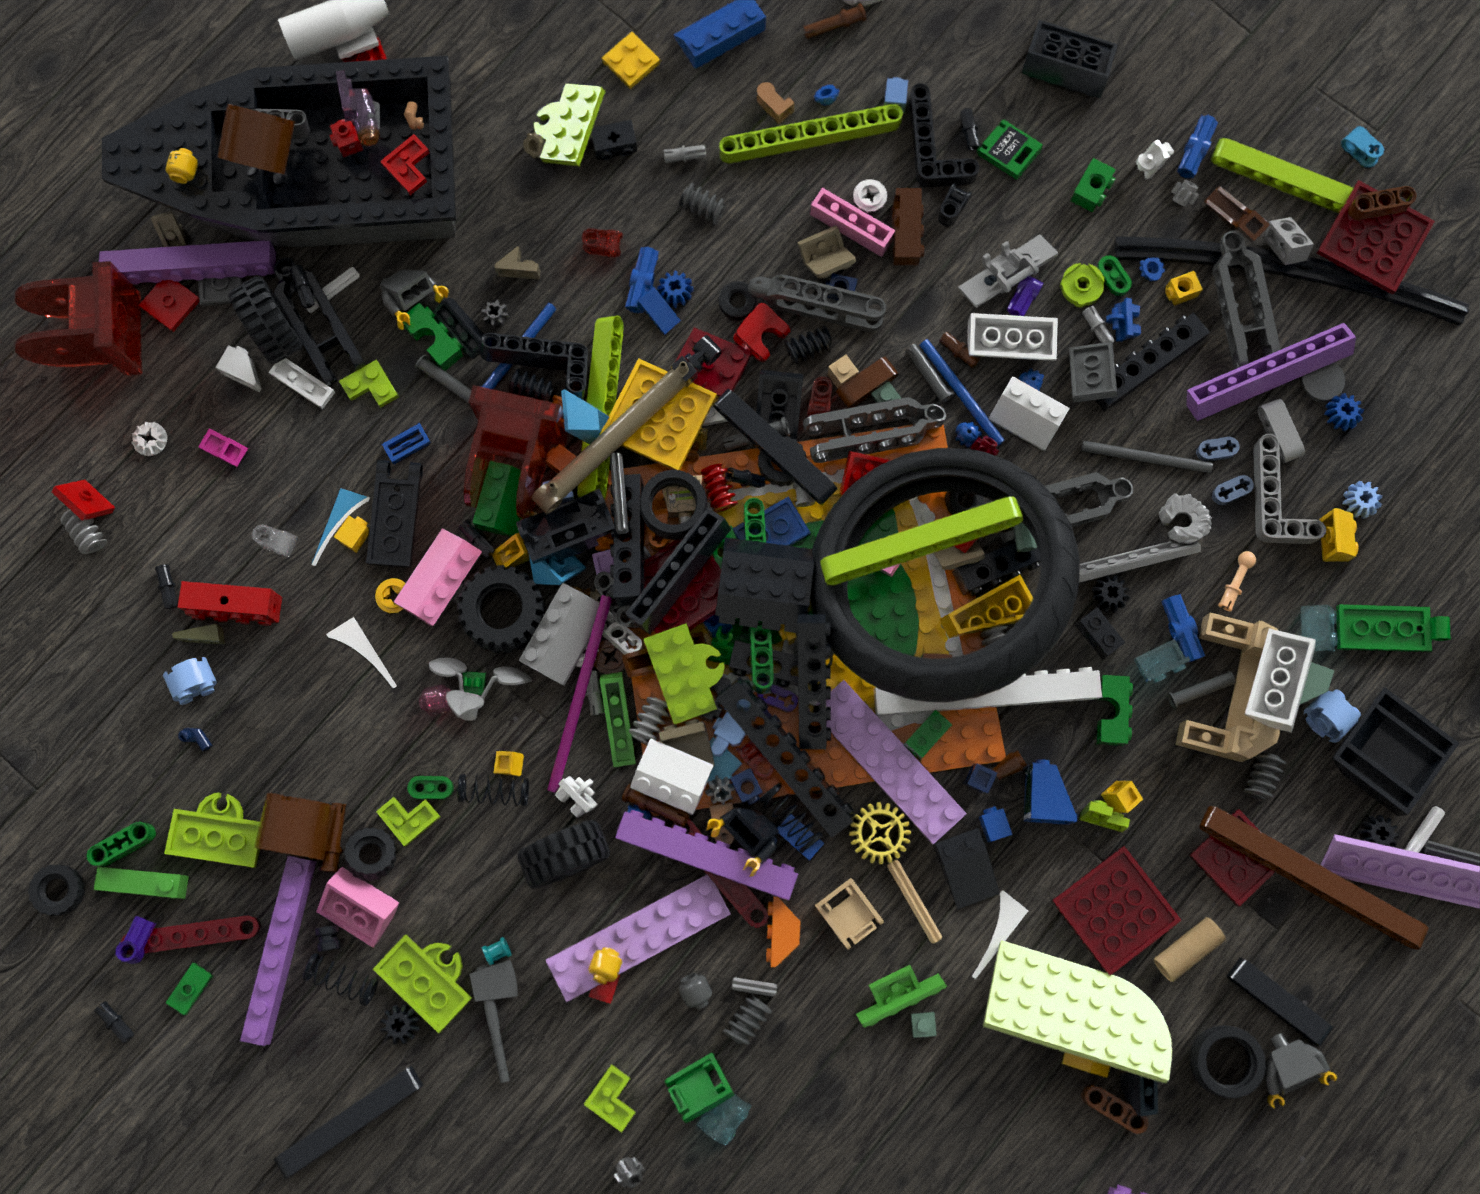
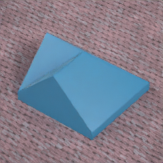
M562 390L565 431L591 444L598 437L609 416L569 391Z
M574 555L557 561L555 556L536 564H533L530 558L535 584L561 585L586 569Z

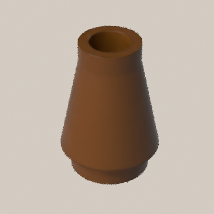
M1018 750L1014 753L1011 751L992 770L997 772L996 776L1001 780L1023 771L1027 764Z

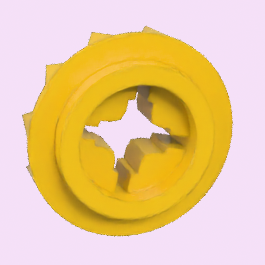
M395 578L383 581L376 590L375 599L377 605L389 614L402 611L403 608L395 604L391 599L386 598L391 596V588L396 594H399L406 583Z

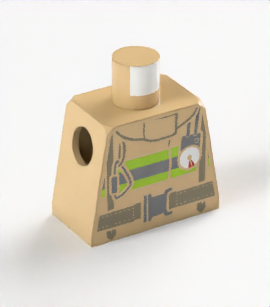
M702 475L693 476L702 485ZM668 486L662 489L669 517H678L679 524L689 520L696 508L693 494L688 489L680 486Z

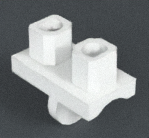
M1156 140L1144 154L1139 155L1136 164L1138 169L1144 171L1146 179H1150L1171 157L1174 151L1168 142L1161 144L1159 140Z
M569 776L559 782L560 787L555 796L563 803L571 797L576 803L570 810L577 818L593 810L598 805L591 798L595 794L590 788L593 784L591 779L584 782L580 777L574 780Z

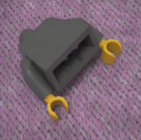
M400 270L391 277L383 279L380 284L382 301L389 312L397 317V326L401 330L404 329L402 322H407L410 326L409 314L401 313V310H407L432 291L435 292V300L439 303L444 297H448V289L445 286H437V282L428 276L426 271Z
M1283 1033L1271 1038L1276 1050L1270 1053L1269 1060L1266 1062L1265 1076L1268 1093L1270 1094L1267 1100L1271 1107L1275 1108L1273 1104L1275 1099H1279L1280 1105L1284 1106L1285 1101L1279 1095L1280 1092L1284 1095L1317 1079L1322 1084L1329 1086L1326 1080L1328 1075L1331 1080H1337L1335 1073L1329 1071V1065L1321 1051L1309 1044H1304L1301 1040L1289 1044Z

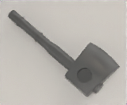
M510 960L490 967L488 965L477 967V971L470 974L475 1001H483L500 1083L510 1080L500 1035L495 999L517 996L516 975Z

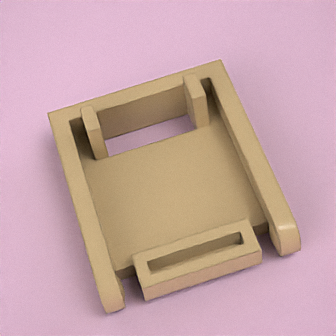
M852 878L814 905L847 950L851 946L846 939L850 938L854 944H857L877 928L872 919L875 918L880 925L884 923ZM845 889L849 897L832 909L827 901Z

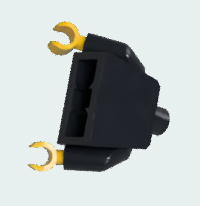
M736 807L722 815L720 820L710 819L706 831L713 828L711 837H717L721 827L724 825L727 831L751 856H755V859H748L743 867V871L746 867L753 868L750 877L756 874L760 863L763 864L776 850L777 839L775 837L779 831L775 824L769 821L759 810Z

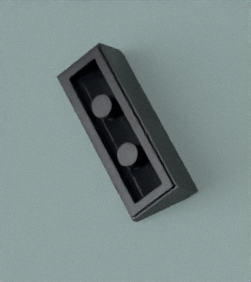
M443 298L433 311L435 318L444 324L449 334L453 338L455 337L462 345L463 350L471 359H474L480 354L481 339L484 333L453 298Z

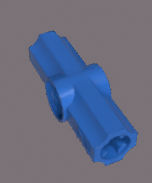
M1201 115L1195 131L1191 134L1185 146L1184 156L1177 169L1180 176L1187 179L1194 178L1201 160L1204 159L1210 147L1211 137L1218 124L1214 117Z
M641 247L636 268L632 270L630 277V290L625 308L637 314L644 312L637 300L653 287L655 278L654 270L659 252L650 247Z
M1181 594L1162 600V605L1170 622V634L1174 641L1178 642L1185 663L1204 657L1205 654L1197 636L1198 628L1192 616H1189Z

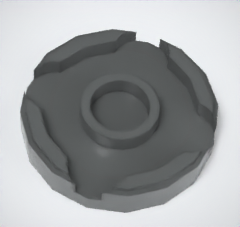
M1331 363L1301 376L1300 385L1310 399L1317 402H1328L1334 396L1342 393L1345 386V376L1342 369L1336 363Z

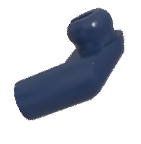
M184 728L178 734L180 741L196 742L203 752L212 747L205 733L199 728Z

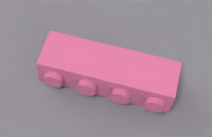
M824 188L820 190L811 204V216L830 227L836 225L840 233L883 257L893 241L894 229Z

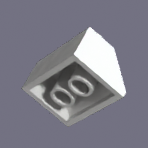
M1012 376L989 416V420L1045 451L1070 408Z
M650 739L630 788L693 814L700 802L713 765Z

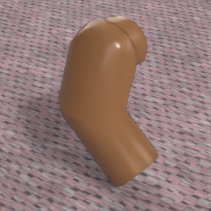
M408 102L404 116L409 127L415 131L416 129H423V119L421 117L416 118L415 116L417 104Z

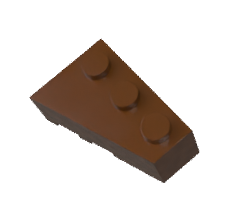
M896 188L892 205V223L895 230L893 238V265H919L920 258H924V245H921V238L924 236V225H921V218H923L924 212L923 205H921L922 188Z

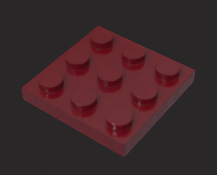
M694 327L676 361L681 356L685 357L688 353L694 355L695 353L692 351L694 345L702 337L708 335L723 352L710 366L703 363L701 365L703 370L698 373V378L692 383L716 393L717 400L727 389L732 391L735 389L752 357V351Z
M1239 809L1232 814L1237 819L1259 830ZM1209 836L1189 855L1237 907H1240L1275 873L1212 836Z

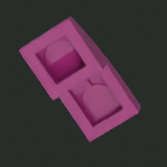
M210 428L198 446L203 451L235 467H238L248 450L247 447L229 437L226 438Z

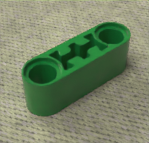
M135 822L92 846L87 852V860L95 866H109L152 842L156 836V830L151 824ZM144 827L146 834L140 839L138 832ZM101 850H103L105 856L104 859L99 862L97 856L98 853Z

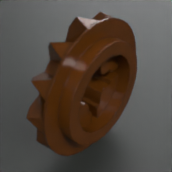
M608 640L602 641L594 662L595 667L604 674L622 671L625 668L622 659L624 654ZM616 650L614 657L618 663L610 661L606 664L607 658L603 652L611 654Z

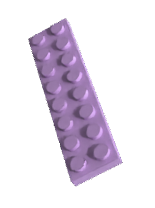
M845 680L831 691V700H826V707H831V720H827V727H831V734L931 844L936 843L967 813Z
M1334 835L1320 864L1322 867L1347 880L1480 908V866Z
M705 875L546 959V962L566 1002L600 985V983L593 980L594 976L589 973L588 967L594 952L601 950L602 947L611 948L619 953V957L622 959L620 974L729 916L730 912L714 882L708 875Z

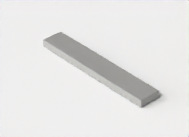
M1169 541L1081 563L1079 582L1201 552V545L1197 541L1191 544Z

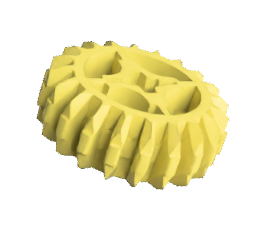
M878 802L876 810H874L872 804H868L869 812L867 813L864 808H861L860 812L863 817L857 814L854 816L855 820L859 823L850 824L852 828H856V831L849 832V836H856L857 838L851 841V845L859 844L860 847L856 848V853H859L861 850L865 851L861 857L862 859H865L868 854L871 855L870 863H874L876 857H878L879 864H883V857H886L888 863L892 862L891 854L898 859L900 854L897 850L906 851V848L901 844L910 843V840L904 838V835H910L911 831L903 829V827L909 825V822L901 823L900 820L905 817L904 813L897 817L895 814L898 808L895 807L890 812L889 803L882 809L881 802ZM884 815L892 820L882 825L874 820L872 816ZM866 820L871 829V835L863 841L861 832ZM889 826V828L885 830V833L883 834V836L885 837L884 839L882 837H878L874 840H871V838H873L877 832L875 828L881 830L882 828L884 829L885 827ZM894 826H897L898 839L894 846L889 838V831ZM874 842H880L889 851L877 852L868 846Z

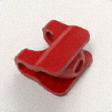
M760 303L740 324V327L733 335V340L738 346L752 351V356L755 359L765 362L769 358L770 353L762 343V334L771 332L780 338H785L791 330L788 324L777 316L768 305Z

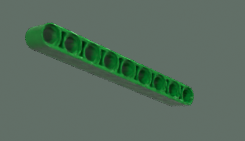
M750 498L744 505V540L766 543L764 504L758 498ZM750 508H756L759 512L757 514H751L748 510ZM757 529L760 531V533L758 535H753L749 532V530ZM758 621L757 628L749 627L752 687L758 694H767L771 690L774 680L771 630L761 629L762 621ZM762 634L766 637V640L759 642L755 639V636ZM764 656L767 662L760 664L756 661V657ZM766 678L769 684L761 686L757 683V679Z

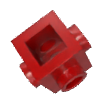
M349 118L339 120L335 124L330 125L333 134L329 135L334 147L338 146L343 157L363 150L359 140L363 136L358 124L354 126Z

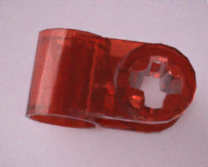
M588 228L582 233V245L585 252L608 257L621 256L620 241L623 239V233L620 231ZM589 239L596 240L593 244H589L586 241Z
M822 376L814 381L807 417L830 412L832 382L829 378ZM825 385L828 390L821 393L817 390V386Z
M752 741L742 748L735 749L757 778L768 780L773 776L774 767ZM760 764H768L771 768L767 774L759 773L757 769Z

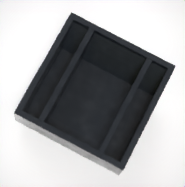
M1383 687L1332 756V760L1346 778L1399 817L1410 813L1457 748L1459 742L1387 688Z

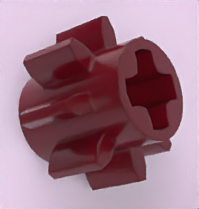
M984 436L983 439L978 437L971 447L972 450L986 452L997 456L999 450L996 449L998 446L997 442L988 436Z

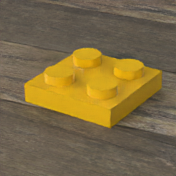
M633 32L602 57V62L629 89L633 88L661 63L660 58Z

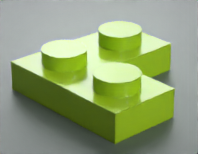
M377 360L339 381L351 401L368 391H371L380 408L399 398Z
M395 797L376 811L405 847L441 818L426 799L410 813L404 809Z
M1099 800L1091 801L1080 812L1079 816L1081 821L1122 833L1128 828L1130 819L1124 818L1123 814L1113 812V807H1109L1107 803Z
M611 1065L584 1105L622 1132L636 1111L617 1098L630 1080V1077L614 1065Z

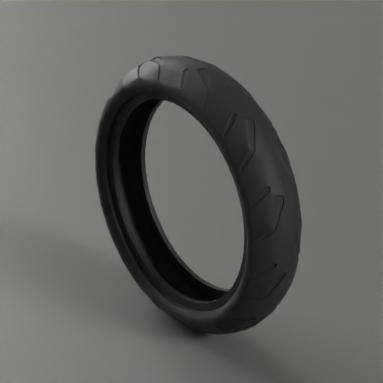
M956 448L923 450L905 454L874 468L852 484L832 507L818 531L812 548L814 566L810 600L813 614H826V623H830V636H826V641L830 644L833 653L852 672L869 684L906 699L924 702L945 703L977 698L1000 690L1017 681L1037 665L1054 647L1069 622L1076 601L1080 580L1079 552L1072 526L1064 511L1048 489L1032 474L1006 459L978 450ZM954 491L979 495L992 501L1006 497H1015L1023 516L1022 523L1033 536L1041 555L1040 579L1033 600L1022 618L1004 636L980 650L951 658H922L893 650L872 637L854 617L848 599V581L836 585L826 584L820 561L827 556L857 547L865 533L881 516L907 500L929 493Z

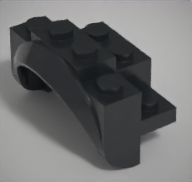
M600 488L559 505L548 515L542 512L516 522L520 536L525 542L533 564L555 556L557 561L563 560L599 545L598 538L616 531Z

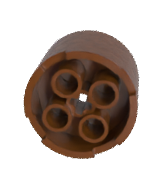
M227 103L217 157L242 165L285 174L295 121Z
M266 793L254 848L324 860L336 806L303 798Z

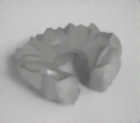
M1173 494L1168 498L1166 504L1161 507L1159 518L1164 526H1169L1175 516L1182 513L1187 514L1191 521V525L1188 527L1175 526L1168 532L1167 535L1172 541L1191 544L1209 534L1212 525L1210 512L1206 509V506L1202 505L1201 501H1197L1191 494L1184 496Z

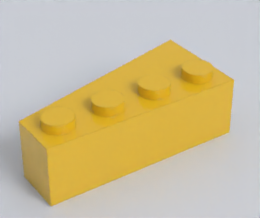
M1018 575L945 615L939 621L949 639L992 627L1016 623L1030 606L1033 597L1021 575Z

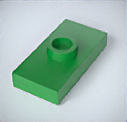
M192 963L166 1001V1004L181 1014L187 1015L213 977V974L196 963Z

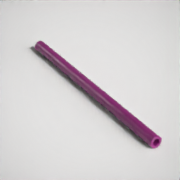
M601 596L547 790L556 793L560 787L559 782L562 780L611 606L612 598L608 596Z

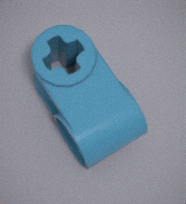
M1357 126L1341 140L1342 148L1366 168L1375 166L1378 158L1384 153L1383 145L1361 126Z

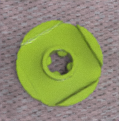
M1077 263L1065 271L1060 288L1063 296L1070 303L1080 308L1091 305L1100 298L1104 288V277L1095 266ZM1079 280L1087 282L1086 289L1078 287Z

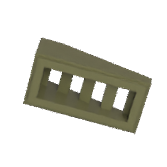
M217 624L172 633L173 638L181 642L225 644L223 628Z

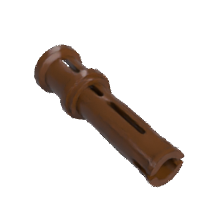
M859 3L857 7L848 10L842 9L838 15L803 26V30L807 32L804 33L806 39L842 26L848 28L851 24L859 21L865 22L867 19L862 3Z
M631 783L624 790L623 802H630L638 806L639 810L642 811L650 810L682 827L686 825L684 821L688 822L689 813L630 788Z
M332 803L336 807L322 866L319 867V871L337 873L339 871V857L343 852L342 847H340L346 809V804Z

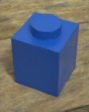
M995 806L983 810L984 815L980 816L979 819L988 843L1012 835L1004 809L997 810Z

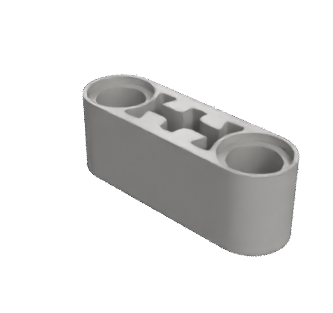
M1277 399L1259 406L1258 415L1266 433L1275 435L1279 440L1280 462L1286 463L1304 456V445L1284 402L1281 399Z

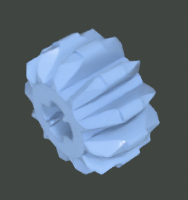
M1358 481L1356 485L1351 484L1348 487V491L1344 492L1343 496L1346 500L1343 501V505L1349 506L1347 512L1354 511V517L1357 518L1361 515L1365 519L1369 515L1377 513L1376 509L1382 505L1378 500L1383 495L1376 494L1378 487L1372 489L1371 482H1367L1364 485L1362 481Z

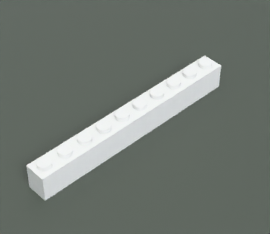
M1092 667L1079 668V672H1070V669L1056 670L1057 674H1048L1047 670L1035 671L1034 675L1026 676L1025 673L1010 685L986 695L945 703L906 699L875 687L873 689L875 714L877 716L934 712L935 709L937 711L1096 700L1102 697L1099 670L1092 671Z

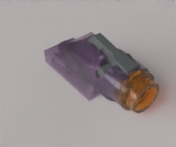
M344 70L336 71L345 122L353 121L358 139L362 145L372 146L377 144L380 137L379 103L373 101L367 89H352L351 79H346Z

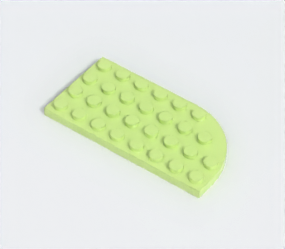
M1001 940L983 1023L984 1027L1167 1083L1172 1057L1169 1030L1162 1014L1144 992L1120 977L1109 976L1105 972Z

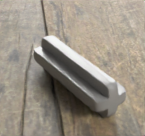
M736 977L732 981L733 990L767 996L776 995L777 985L773 983Z

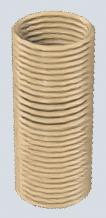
M1205 917L1195 927L1191 928L1190 931L1186 932L1184 936L1180 937L1179 940L1173 942L1170 947L1155 956L1154 963L1169 981L1174 982L1179 976L1192 968L1193 965L1201 961L1205 955L1210 954L1218 945L1226 941L1225 935L1214 921Z

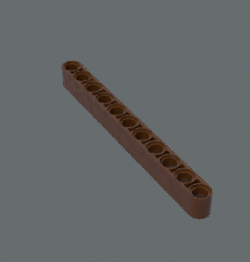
M1208 806L1199 825L1203 832L1401 944L1415 950L1421 949L1429 929L1427 925L1217 807Z

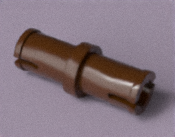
M948 331L939 340V343H942L953 352L955 358L959 357L970 368H974L981 359L978 356H969L967 344L958 341Z

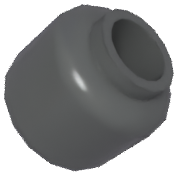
M696 972L683 977L678 990L687 1007H696V1009H701L708 1005V1000L712 996V990L706 977L698 975Z

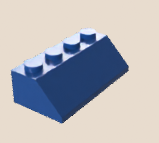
M735 0L674 34V37L696 69L766 30V16L755 0Z

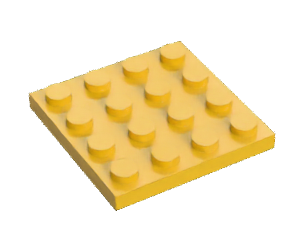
M638 358L600 434L667 374L668 371ZM691 383L688 387H683L621 446L672 470L679 471L713 406L712 404L717 398V394L694 383Z

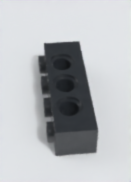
M1016 542L986 554L985 558L977 563L958 566L952 574L963 596L971 593V596H974L984 591L983 587L990 585L992 588L1003 583L1002 579L1006 577L1013 579L1018 575H1022L1021 571L1027 568L1029 571L1039 568L1041 566V555L1038 546L1036 550L1017 552ZM1015 555H1020L1023 558V563L1018 562ZM996 563H1001L1004 571L999 570L996 567ZM976 571H981L985 575V579H980Z
M735 641L729 664V670L733 671V675L745 677L746 674L751 675V667L747 665L748 659L751 658L750 644ZM772 649L773 663H778L781 666L780 672L773 673V681H776V685L782 687H789V685L798 686V678L792 677L790 673L792 669L798 668V655ZM764 656L756 657L760 664L767 662ZM759 678L757 681L767 682V679ZM811 680L809 683L812 685H817L818 681Z

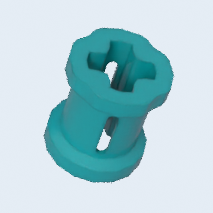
M504 937L490 946L485 945L482 947L489 965L494 964V961L502 957L512 956L510 947Z

